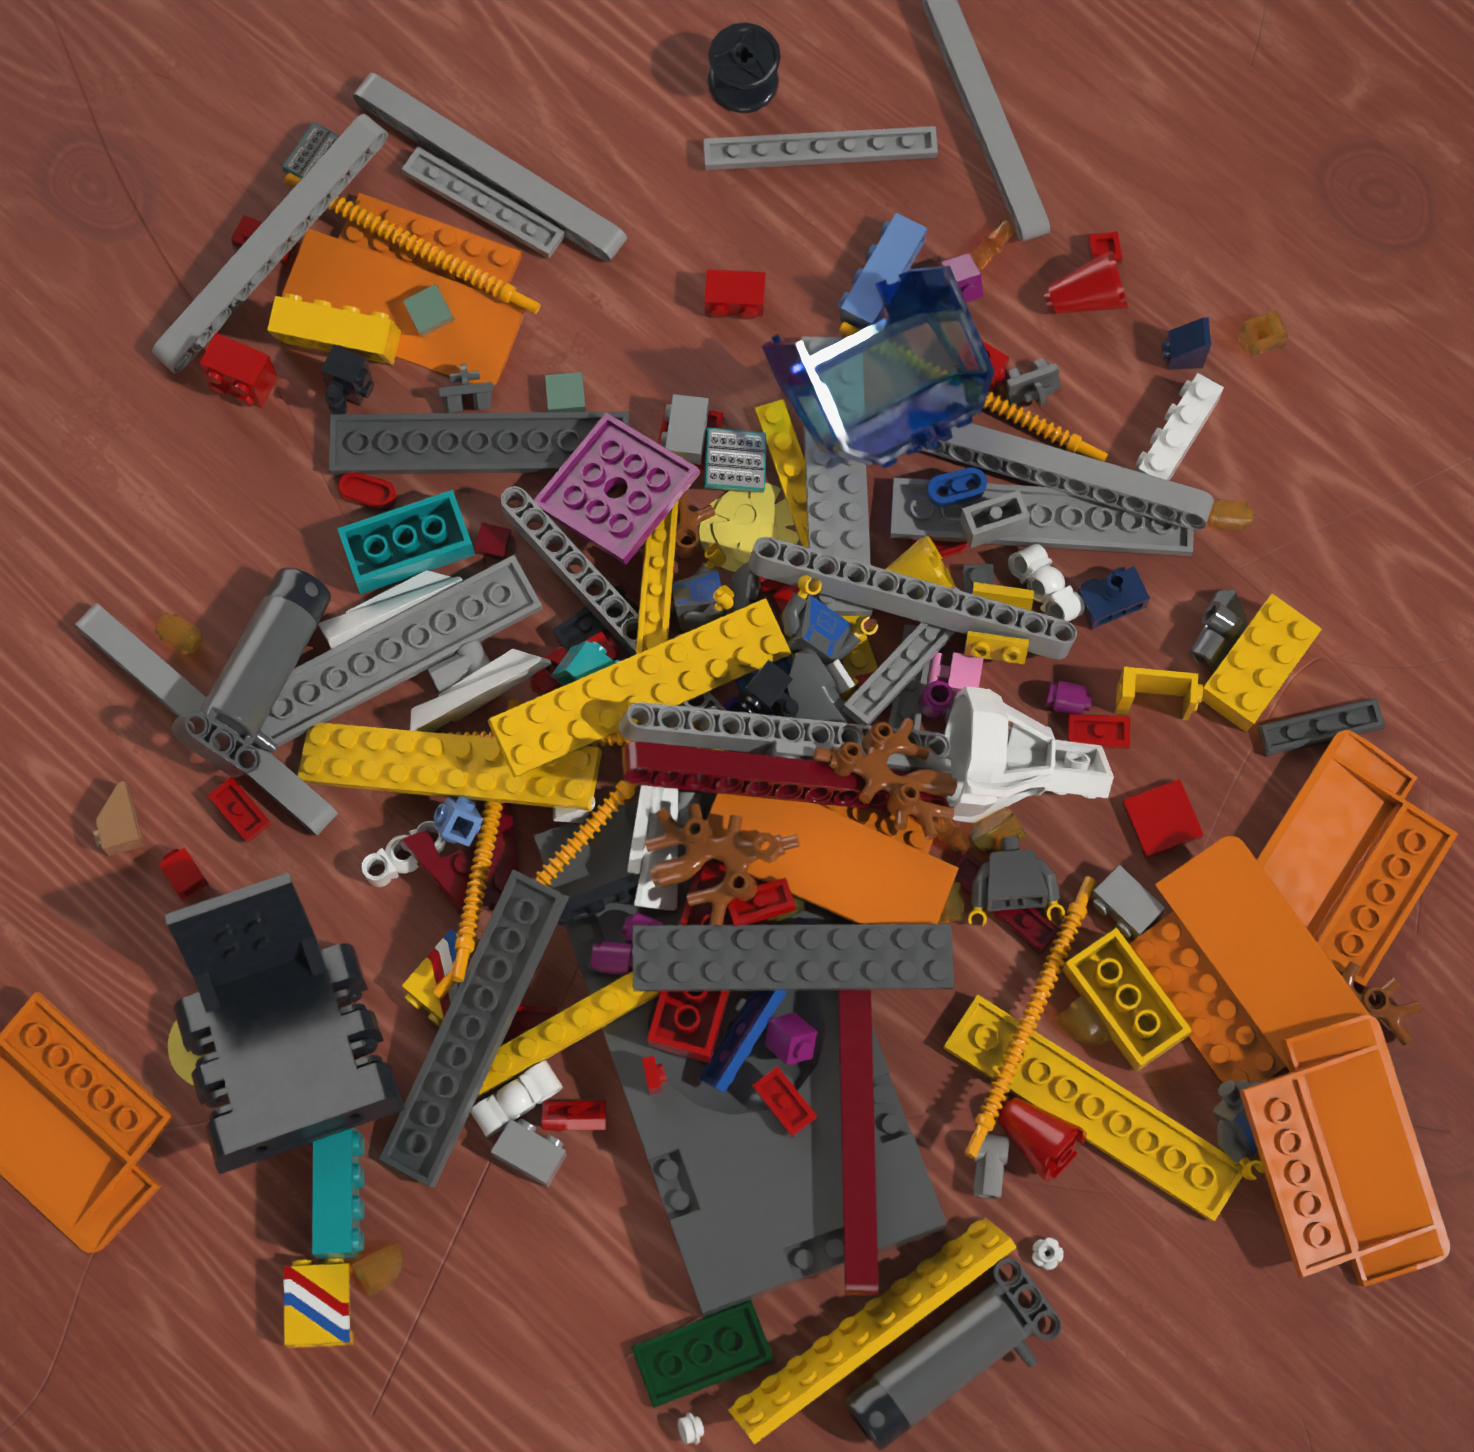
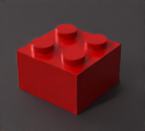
M218 333L214 334L199 362L209 388L213 392L225 396L226 393L234 396L239 403L247 407L255 405L262 408L277 380L276 372L268 354Z

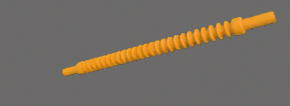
M288 173L284 183L294 188L301 178ZM338 195L328 207V210L334 209L336 214L341 213L343 218L349 216L351 222L356 220L357 225L363 224L364 229L370 227L372 233L377 231V235H384L386 240L391 238L393 244L399 242L400 248L406 246V250H413L414 255L420 253V257L422 259L427 257L429 263L435 261V266L442 265V269H449L450 274L456 272V276L458 278L463 276L465 282L471 280V284H478L479 289L485 287L486 293L492 291L494 297L499 295V299L505 303L512 302L533 314H537L541 307L540 303L517 292L515 286L509 283L504 285L503 280L497 282L496 277L492 276L490 278L488 272L482 274L480 268L475 270L474 265L467 266L466 261L461 263L459 257L453 259V254L449 253L446 255V251L444 249L439 251L438 246L432 248L430 242L425 244L423 238L417 240L415 234L410 236V232H403L402 227L396 229L394 223L389 225L388 220L381 221V217H374L373 212L367 214V209L363 208L360 210V206H353L352 201L346 203L344 197L339 199Z
M845 321L840 327V333L850 338L861 340V343L865 345V349L871 352L876 350L879 356L885 354V359L892 358L893 363L899 361L901 367L907 365L908 371L914 369L915 374L922 373L923 378L930 377V382L936 380L938 381V386L944 384L946 390L952 388L953 393L958 391L961 397H964V395L968 396V401L974 399L976 400V405L982 403L984 409L988 406L991 408V412L998 411V416L1004 414L1006 415V420L1012 418L1014 424L1020 422L1022 428L1028 426V431L1034 429L1036 430V435L1042 433L1044 439L1050 437L1052 443L1058 441L1059 446L1065 445L1066 450L1075 453L1077 451L1089 458L1105 462L1108 453L1082 441L1081 436L1075 433L1070 435L1069 430L1063 432L1061 426L1055 428L1053 422L1047 424L1045 418L1039 420L1038 414L1032 416L1031 411L1026 413L1023 411V407L1017 409L1015 403L1009 405L1008 399L1002 401L1000 400V395L994 397L993 392L988 394L985 392V388L978 389V384L972 386L970 385V380L964 382L962 376L956 378L955 373L948 374V369L942 371L940 370V365L934 367L932 361L926 363L925 358L918 359V354L910 355V350L904 352L902 346L896 348L895 343L888 344V339L881 340V336L874 332L869 334Z
M509 700L507 711L521 705V703L517 700ZM487 801L484 803L485 810L482 812L484 817L481 822L483 825L480 826L479 831L481 833L477 836L480 841L476 842L478 849L474 851L476 857L472 860L475 865L471 866L473 873L469 875L472 881H469L467 884L470 889L466 891L468 897L464 899L466 905L462 908L465 913L461 915L463 920L459 923L461 930L457 932L459 937L456 939L454 946L457 954L451 979L455 982H464L469 954L474 951L475 941L473 939L477 937L475 931L478 930L476 923L480 921L477 915H480L482 912L479 907L483 905L481 899L485 897L483 891L487 888L484 883L488 881L486 875L490 873L488 867L492 863L489 859L493 857L491 851L495 848L493 843L496 842V837L494 835L498 833L496 827L500 824L498 819L501 818L502 802Z
M620 780L615 786L616 791L609 792L611 797L603 799L604 805H597L599 810L591 812L592 818H585L586 824L584 826L579 825L580 831H574V837L572 839L567 838L568 844L566 846L562 844L560 846L562 850L554 852L555 858H549L548 861L550 863L547 866L542 865L543 871L536 872L537 877L535 880L550 886V880L558 878L557 872H563L564 869L562 867L570 865L569 859H575L577 851L582 852L581 846L583 844L587 846L589 838L594 839L593 833L595 831L600 832V825L605 826V820L613 818L612 812H618L617 807L625 805L624 800H629L635 794L634 789L638 785ZM475 938L476 944L473 953L469 954L467 968L480 942L478 938ZM453 968L432 990L440 999L457 983L451 979Z
M1085 877L1075 901L1068 906L1066 911L1068 916L1063 918L1065 924L1060 925L1062 931L1056 934L1059 939L1053 941L1055 947L1050 948L1052 955H1047L1046 959L1048 962L1043 964L1045 970L1039 973L1042 978L1036 980L1038 986L1033 987L1035 994H1030L1031 1002L1026 1003L1028 1010H1023L1024 1018L1019 1019L1021 1026H1016L1017 1034L1012 1035L1014 1042L1011 1041L1008 1044L1011 1049L1005 1051L1007 1057L1001 1060L1004 1065L998 1067L1000 1074L997 1073L994 1076L997 1081L991 1083L993 1090H988L987 1092L990 1097L984 1099L986 1106H981L980 1110L982 1113H979L974 1121L976 1128L964 1153L969 1158H977L987 1132L993 1130L996 1123L993 1118L999 1116L997 1109L1002 1108L1000 1102L1006 1100L1004 1093L1009 1092L1007 1085L1013 1084L1011 1077L1016 1076L1014 1069H1019L1020 1067L1018 1061L1023 1060L1021 1053H1026L1027 1051L1025 1045L1030 1044L1028 1037H1033L1034 1035L1032 1029L1037 1028L1035 1021H1040L1039 1013L1044 1012L1042 1005L1044 1006L1048 1003L1045 998L1051 996L1049 990L1054 989L1052 982L1058 980L1056 974L1061 973L1059 966H1064L1065 964L1062 959L1068 957L1066 951L1072 948L1069 943H1073L1075 941L1073 935L1078 934L1076 927H1081L1080 920H1084L1087 914L1085 907L1097 882L1092 877Z

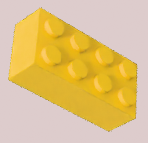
M285 293V297L275 296L267 331L279 342L330 352L335 344L367 358L368 361L394 365L401 331L394 321L389 319V315L372 311L371 315L360 313V309L343 305L342 309L331 307L332 304L330 302L314 299L313 303L302 301L303 298L301 296Z
M1271 594L1203 686L1202 701L1240 729L1247 732L1257 721L1322 629L1277 596Z
M1117 928L1065 963L1062 971L1135 1072H1138L1180 1043L1191 1033L1192 1030Z

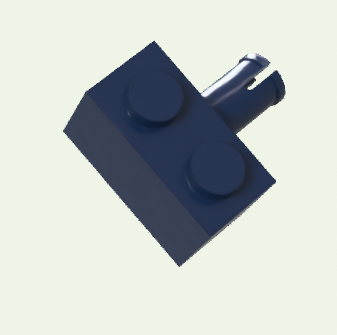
M1135 566L1129 569H1125V567L1117 568L1111 571L1108 577L1099 581L1097 578L1090 579L1084 582L1078 591L1085 606L1083 614L1091 630L1146 608L1150 599Z

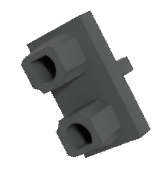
M1041 358L1031 364V372L1023 374L1019 368L1007 370L1005 374L1010 405L1024 401L1027 403L1033 400L1036 401L1039 407L1046 405V396L1061 388L1059 381L1060 369L1057 363L1050 365L1045 358Z
M466 363L460 364L461 373L450 374L451 383L462 381L463 385L439 388V396L444 400L447 413L463 412L462 396L472 394L475 410L491 409V392H494L493 383L469 384L470 380L480 379V372H468Z

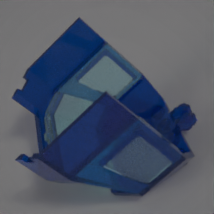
M950 265L911 269L900 273V280L888 284L886 279L876 282L875 285L889 316L808 357L802 342L783 343L779 334H775L771 337L772 341L766 342L761 346L779 387L811 435L819 451L866 465L881 466V468H886L897 463V457L904 453L910 455L920 451L923 447L925 450H931L936 447L937 440L942 442L950 440L953 436L951 428L954 426L961 428L972 423V417L982 412L995 371Z

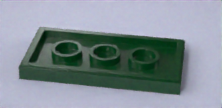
M752 1300L631 1346L654 1409L775 1361Z

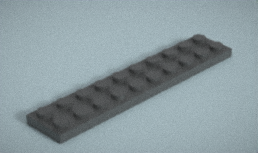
M606 412L330 414L329 473L330 475H343L349 472L363 474L556 473ZM607 412L629 426V412Z
M512 870L468 965L464 982L460 983L404 1104L405 1110L401 1111L379 1158L380 1160L429 1187H436L569 896L519 871Z
M951 924L741 925L734 927V925H722V927L713 925L632 926L633 992L952 990L954 988Z

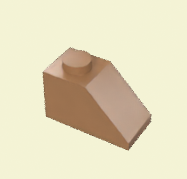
M125 781L118 782L96 818L98 830L93 831L98 849L103 848L108 856L145 846L131 790Z

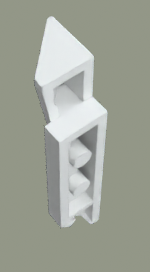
M426 570L346 611V614L323 621L318 625L330 648L333 649L459 584L463 580L461 577H450Z
M511 649L438 694V698L412 708L410 730L434 732L450 721L457 722L552 663L549 659Z
M641 785L627 872L640 874L634 905L674 911L677 909L678 884L661 887V885L655 886L650 868L656 866L657 862L677 858L678 845L648 852L645 840L662 836L665 833L663 825L655 815L660 809L666 808L678 823V789Z

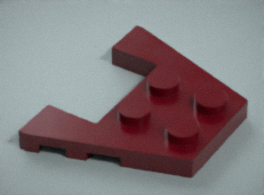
M511 803L501 804L503 809L500 811L501 818L498 819L500 824L496 827L498 833L494 835L496 837V842L493 843L495 848L491 851L493 857L489 859L492 864L488 867L490 873L486 875L488 881L484 884H486L487 888L483 891L485 897L481 899L483 905L479 907L480 909L498 903L512 870L519 871ZM428 829L403 838L399 842L401 847L405 851L408 850L418 861L416 864L424 872L427 871L436 881L439 890L461 914L465 913L462 908L466 905L464 899L468 897L466 891L470 889L467 884L469 881H472L469 875L473 873L471 866L475 865L472 860L476 857L474 851L478 849L476 845L440 858Z

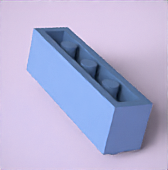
M895 213L891 222L886 220L879 234L882 238L878 245L872 244L866 256L867 264L864 269L859 268L852 280V284H854L850 293L845 292L838 304V308L841 309V321H845L869 334L874 332L925 243L927 227L898 213Z

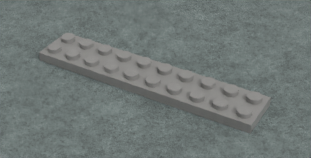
M802 337L800 346L808 548L871 565L861 340L857 338ZM821 593L811 595L839 616H871L873 612L871 607Z
M894 478L890 538L920 539L928 536L933 541L967 542L960 524L962 508L1020 490L1030 515L1027 530L985 544L1014 546L1039 544L1046 548L1192 556L1194 530L1047 487L987 483L985 493L976 500L948 507H937L929 501L927 496L928 484L931 480ZM968 483L966 487L968 489H975L976 485ZM939 490L937 494L944 497L947 495V492Z
M515 555L294 668L261 727V732L271 738L279 747L306 733L308 729L318 723H325L456 655L457 650L473 641L481 642L542 610V604Z

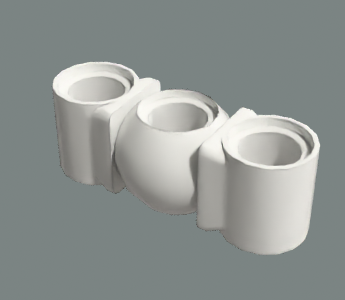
M1032 544L1011 554L1008 559L1011 573L1016 578H1019L1021 584L1027 583V590H1034V600L1043 603L1040 609L1045 615L1069 622L1083 614L1085 607L1083 599L1077 592L1073 591L1071 585L1065 587L1063 574L1050 566L1053 561L1048 558L1047 552L1041 545Z
M434 821L423 822L417 829L409 831L410 835L428 829L429 833H437L439 837L434 845L438 854L446 845V840L440 837V832L435 826ZM410 835L396 836L387 844L385 851L381 848L377 853H372L364 858L362 871L370 885L383 887L391 879L398 878V873L413 872L419 867L416 864L418 861L412 854L406 860L396 858L398 851L403 849L399 842ZM381 864L385 866V870L381 875L372 876L369 874L370 869L374 865Z
M546 1060L520 1075V1079H515L498 1090L497 1095L492 1094L472 1107L470 1112L486 1138L505 1128L510 1119L513 1120L523 1116L533 1109L536 1103L541 1104L563 1088Z

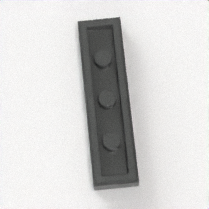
M1377 698L1259 725L1257 729L1265 756L1268 757L1331 742L1334 736L1343 730H1350L1358 735L1383 730L1385 723Z

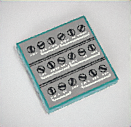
M313 122L283 164V172L291 173L302 179L340 136Z
M707 428L705 436L704 488L763 493L765 490L766 433Z

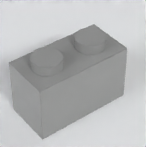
M673 394L672 404H666L664 422H669L668 432H662L660 445L676 455L682 456L683 459L691 464L701 465L709 413V398Z
M1020 490L962 508L960 524L969 547L973 548L1027 530L1030 515Z
M1120 865L1094 890L1091 899L1094 901L1092 904L1096 910L1104 916L1108 914L1117 922L1115 924L1116 928L1128 938L1132 936L1136 939L1142 935L1165 910V907Z
M510 1119L491 1151L493 1157L548 1188L567 1156L566 1150L562 1148L564 1143L549 1134L546 1138L536 1134L535 1130L537 1128L523 1119H520L518 1123Z

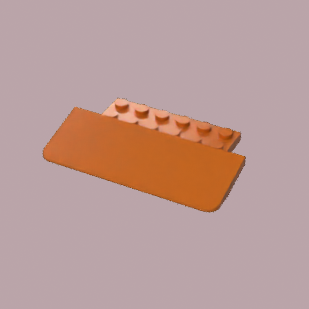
M359 193L353 205H359L360 210L363 208L367 209V214L373 212L374 217H381V221L388 220L389 225L394 223L396 229L402 227L403 232H410V236L415 234L417 240L423 238L424 243L430 242L432 248L438 246L439 251L444 249L446 255L449 253L453 254V259L459 257L461 263L466 261L467 266L474 265L475 270L480 268L482 274L488 272L490 278L495 276L496 281L503 280L504 285L510 284L522 257L521 251L362 193ZM349 216L338 239L310 228L306 231L281 296L285 297V293L298 295L303 298L302 301L313 303L314 299L330 302L332 304L331 307L342 309L343 305L352 306L360 309V313L371 315L372 311L389 315V319L393 320L401 331L396 358L448 377L452 373H461L460 364L466 363L468 372H480V379L470 380L469 384L492 382L495 385L498 382L526 313V309L512 302H503L499 299V295L494 297L492 291L486 293L485 287L479 289L478 284H471V280L465 282L463 276L458 278L456 272L450 274L449 269H442V265L435 266V261L429 263L427 257L425 259L420 257V253L414 255L413 250H406V246L400 248L399 242L393 244L391 238L386 240L384 235L378 236L377 231L372 233L370 227L364 229L363 224H356V220L351 222ZM436 284L455 320L422 337L403 301Z
M1343 730L1338 732L1328 745L1257 861L1339 973L1342 975L1349 961L1361 967L1353 984L1363 989L1458 836V833L1405 800L1418 777L1353 731Z
M717 793L706 818V822L711 826L714 833L713 837L719 838L726 833L730 815L743 817L740 836L746 841H753L756 835L763 832L770 833L773 836L781 834L782 838L797 834L800 847L785 850V855H781L776 861L771 863L763 862L760 859L754 861L748 867L749 875L766 883L786 877L791 894L860 925L938 924L959 869L954 865L929 855L933 839L927 840L925 838L921 824L913 814L908 815L907 829L897 830L894 828L895 816L889 811ZM933 817V823L937 830L940 818ZM769 842L762 844L761 850L767 849Z
M1235 836L1221 838L1155 884L1174 911L1129 943V945L1189 1025L1192 1031L1188 1036L1222 1083L1233 1081L1236 1084L1238 1081L1244 1080L1251 1084L1256 1080L1267 1081L1285 1067L1291 1072L1281 1040L1359 1015H1370L1240 838Z
M35 992L0 1033V1175L82 1251L86 1253L99 1252L108 1245L162 1186L137 1162L176 1116L40 992Z
M1359 1015L1281 1040L1291 1073L1239 1090L1297 1276L1305 1277L1351 1260L1358 1285L1365 1287L1444 1260L1449 1254L1450 1242L1379 1021L1371 1015Z

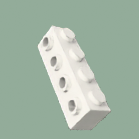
M1197 373L1192 382L1187 380L1179 393V396L1183 398L1178 406L1172 404L1164 417L1168 421L1163 429L1158 427L1150 439L1149 443L1153 445L1148 453L1143 451L1134 466L1138 468V472L1170 481L1217 405L1224 387Z

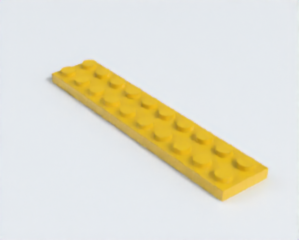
M765 598L489 718L487 721L513 778L619 732L618 724L628 708L636 702L677 706L761 669L768 660L775 663L790 656L792 653ZM632 718L634 723H639V720Z
M320 722L307 730L298 777L306 784L439 797L450 796L452 798L461 796L470 800L591 811L602 751L599 747L585 746L513 778L495 738Z
M977 994L943 1049L996 1082L997 1080L994 1076L997 1073L1000 1074L998 1067L1004 1065L1001 1060L1007 1057L1005 1051L1011 1049L1008 1044L1011 1041L1014 1042L1012 1035L1017 1034L1015 1028L1016 1026H1021L1019 1020ZM1032 1029L1034 1035L1033 1037H1028L1030 1044L1025 1045L1026 1053H1021L1023 1060L1018 1061L1019 1069H1014L1016 1076L1011 1077L1013 1084L1007 1085L1009 1091L1022 1100L1081 1127L1087 1133V1142L1213 1223L1243 1176L1242 1165L1240 1163L1236 1165L1226 1153Z
M986 1217L981 1221L974 1222L970 1225L967 1232L956 1240L947 1242L940 1252L932 1258L922 1261L916 1270L905 1278L895 1281L891 1288L880 1297L871 1299L867 1302L865 1308L853 1317L844 1319L839 1327L829 1335L817 1339L813 1347L805 1353L795 1356L778 1373L765 1378L761 1385L750 1394L738 1398L734 1406L728 1409L729 1413L751 1441L756 1444L1017 1247L1007 1234Z

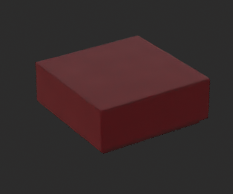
M482 522L474 553L504 560L512 533L511 529Z

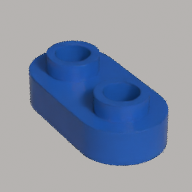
M972 467L935 476L929 482L927 496L929 501L937 507H948L976 500L985 493L987 478L981 470ZM973 483L976 485V488L968 489L966 484ZM944 490L947 492V495L942 497L937 492Z

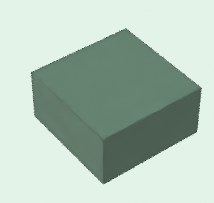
M436 284L403 301L422 337L455 320Z
M582 372L545 375L548 412H586Z

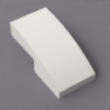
M839 659L825 666L836 682L837 687L835 689L839 695L855 685Z

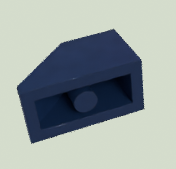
M1209 317L1200 318L1169 330L1166 341L1161 342L1162 359H1167V370L1199 369L1204 367L1211 347Z

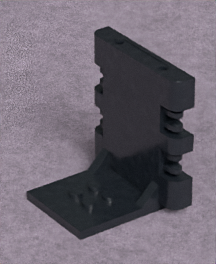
M289 872L165 914L167 926L198 989V993L178 1000L174 1005V1012L186 1051H192V1054L197 1056L205 1055L196 1061V1068L191 1074L201 1105L206 1103V1106L210 1108L222 1106L210 1113V1122L205 1128L214 1164L219 1175L405 1110L391 1065L383 1062L379 1055L367 1057L368 1054L376 1051L377 1043L383 1042L384 1039L375 1013L367 1010L366 1005L361 1003L355 1004L361 999L362 992L368 990L356 950L353 945L347 943L337 944L325 949L321 948Z

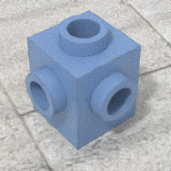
M447 796L444 803L437 807L434 814V824L440 832V837L450 843L456 844L458 842L466 846H470L483 820L475 808V803L461 796L458 799Z

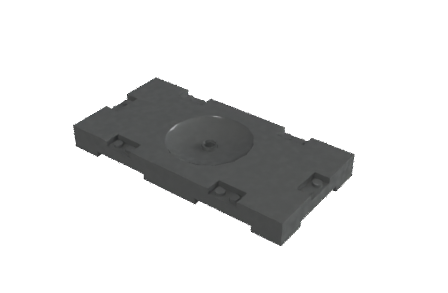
M678 789V793L703 794L702 818L706 821L717 793ZM638 803L627 807L618 806L619 811H614L611 814L613 818H607L605 820L606 825H600V832L595 831L593 833L594 839L589 838L587 840L588 845L585 846L583 844L581 846L582 852L577 851L575 853L576 858L569 859L570 865H564L562 867L564 871L557 872L558 878L550 880L551 888L570 898L634 874L637 883H639L640 874L627 872ZM586 821L583 823L571 822L534 835L543 865L547 866L550 863L548 861L549 858H555L554 852H560L562 850L560 846L562 844L566 846L568 844L567 838L572 839L574 837L573 832H579V825L584 826ZM701 827L695 828L693 831V835L698 834L701 830ZM679 844L678 857H681L686 853V847ZM693 877L678 883L677 909L674 911L635 906L634 898L623 904L613 902L605 905L603 911L594 915H587V912L574 917L573 922L569 926H566L589 995L623 977L621 975L599 973L598 969L591 968V954L594 943L601 944L602 941L630 944L625 942L626 935L621 932L627 917H634L636 912L663 922L665 925H680ZM760 880V885L766 883ZM792 894L796 906L795 911L749 925H794L798 917L817 925H834L828 910ZM838 990L787 991L783 1001L771 1016L773 1018L795 1012L817 1031L812 1059L789 1065L783 1063L765 1047L767 1025L752 1047L751 1053L745 1058L737 1071L733 1082L724 1093L698 1079L707 1065L706 1062L648 1047L647 1039L660 995L601 1028L703 1318L844 1265ZM730 991L713 1054L752 991ZM872 1026L877 1241L879 1253L943 1231L947 1223L914 1135L908 1126L889 1075L890 1071ZM655 1056L656 1064L663 1063L667 1082L661 1083L662 1092L650 1095L642 1058ZM776 1066L782 1070L817 1115L816 1120L794 1137L788 1134L752 1088L754 1083Z

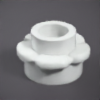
M1053 1238L1040 1239L1035 1242L1032 1248L1034 1254H1032L1033 1262L1046 1270L1054 1269L1057 1267V1263L1063 1259V1249L1058 1246V1241ZM1047 1250L1051 1253L1048 1257L1044 1254Z
M686 1413V1417L680 1418L677 1421L681 1440L684 1444L695 1443L697 1445L699 1444L700 1437L704 1435L702 1422L699 1417L694 1418L691 1413Z

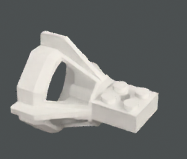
M965 686L954 698L950 709L945 713L946 727L944 735L951 744V751L945 759H951L952 771L949 774H952V778L957 779L954 795L952 797L947 796L949 808L954 809L952 820L976 823L1027 796H1039L1045 791H1052L1059 795L1067 793L1078 794L1091 799L1096 797L1108 798L1114 776L1101 745L1055 740L1050 727L1042 725L1003 703L1001 696L990 689ZM1009 721L1013 722L1012 727L1008 726Z

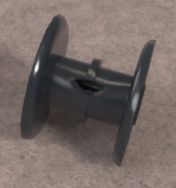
M747 22L737 23L720 30L711 41L708 52L710 71L707 78L709 92L719 105L729 111L741 114L756 112L767 106L777 93L779 85L777 70L781 59L779 44L772 33L756 24Z

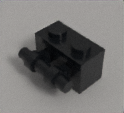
M334 344L321 368V372L327 388L325 396L331 414L339 415L346 414L347 412L346 400L360 406L364 398H369L374 388V382L367 358Z
M770 660L762 666L735 699L743 713L764 715L768 709H771L774 712V716L793 718L799 711L798 703L784 692L793 679Z

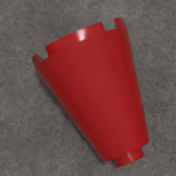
M1113 251L1102 254L1049 284V291L1044 293L1048 310L1054 309L1056 314L1128 308L1127 300L1120 301L1126 297L1115 260L1109 261L1114 259Z
M1018 1097L1012 1100L1007 1098L1001 1103L1002 1108L997 1109L999 1113L997 1122L1039 1176L1046 1182H1050V1176L1055 1179L1074 1160L1078 1154L1074 1147L1077 1142L1082 1145L1084 1144L1087 1136L1086 1131Z

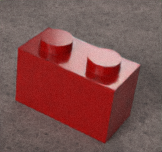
M706 269L705 314L718 318L726 317L727 315H737L744 319L763 317L766 272Z

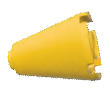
M928 536L920 538L885 569L952 589L955 587L948 568H945L941 561L943 558Z

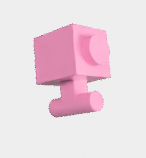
M937 652L930 660L926 686L933 681H948V685L953 690L954 698L965 686L979 688L984 658L964 656V654L953 652L951 666L942 665L943 654Z

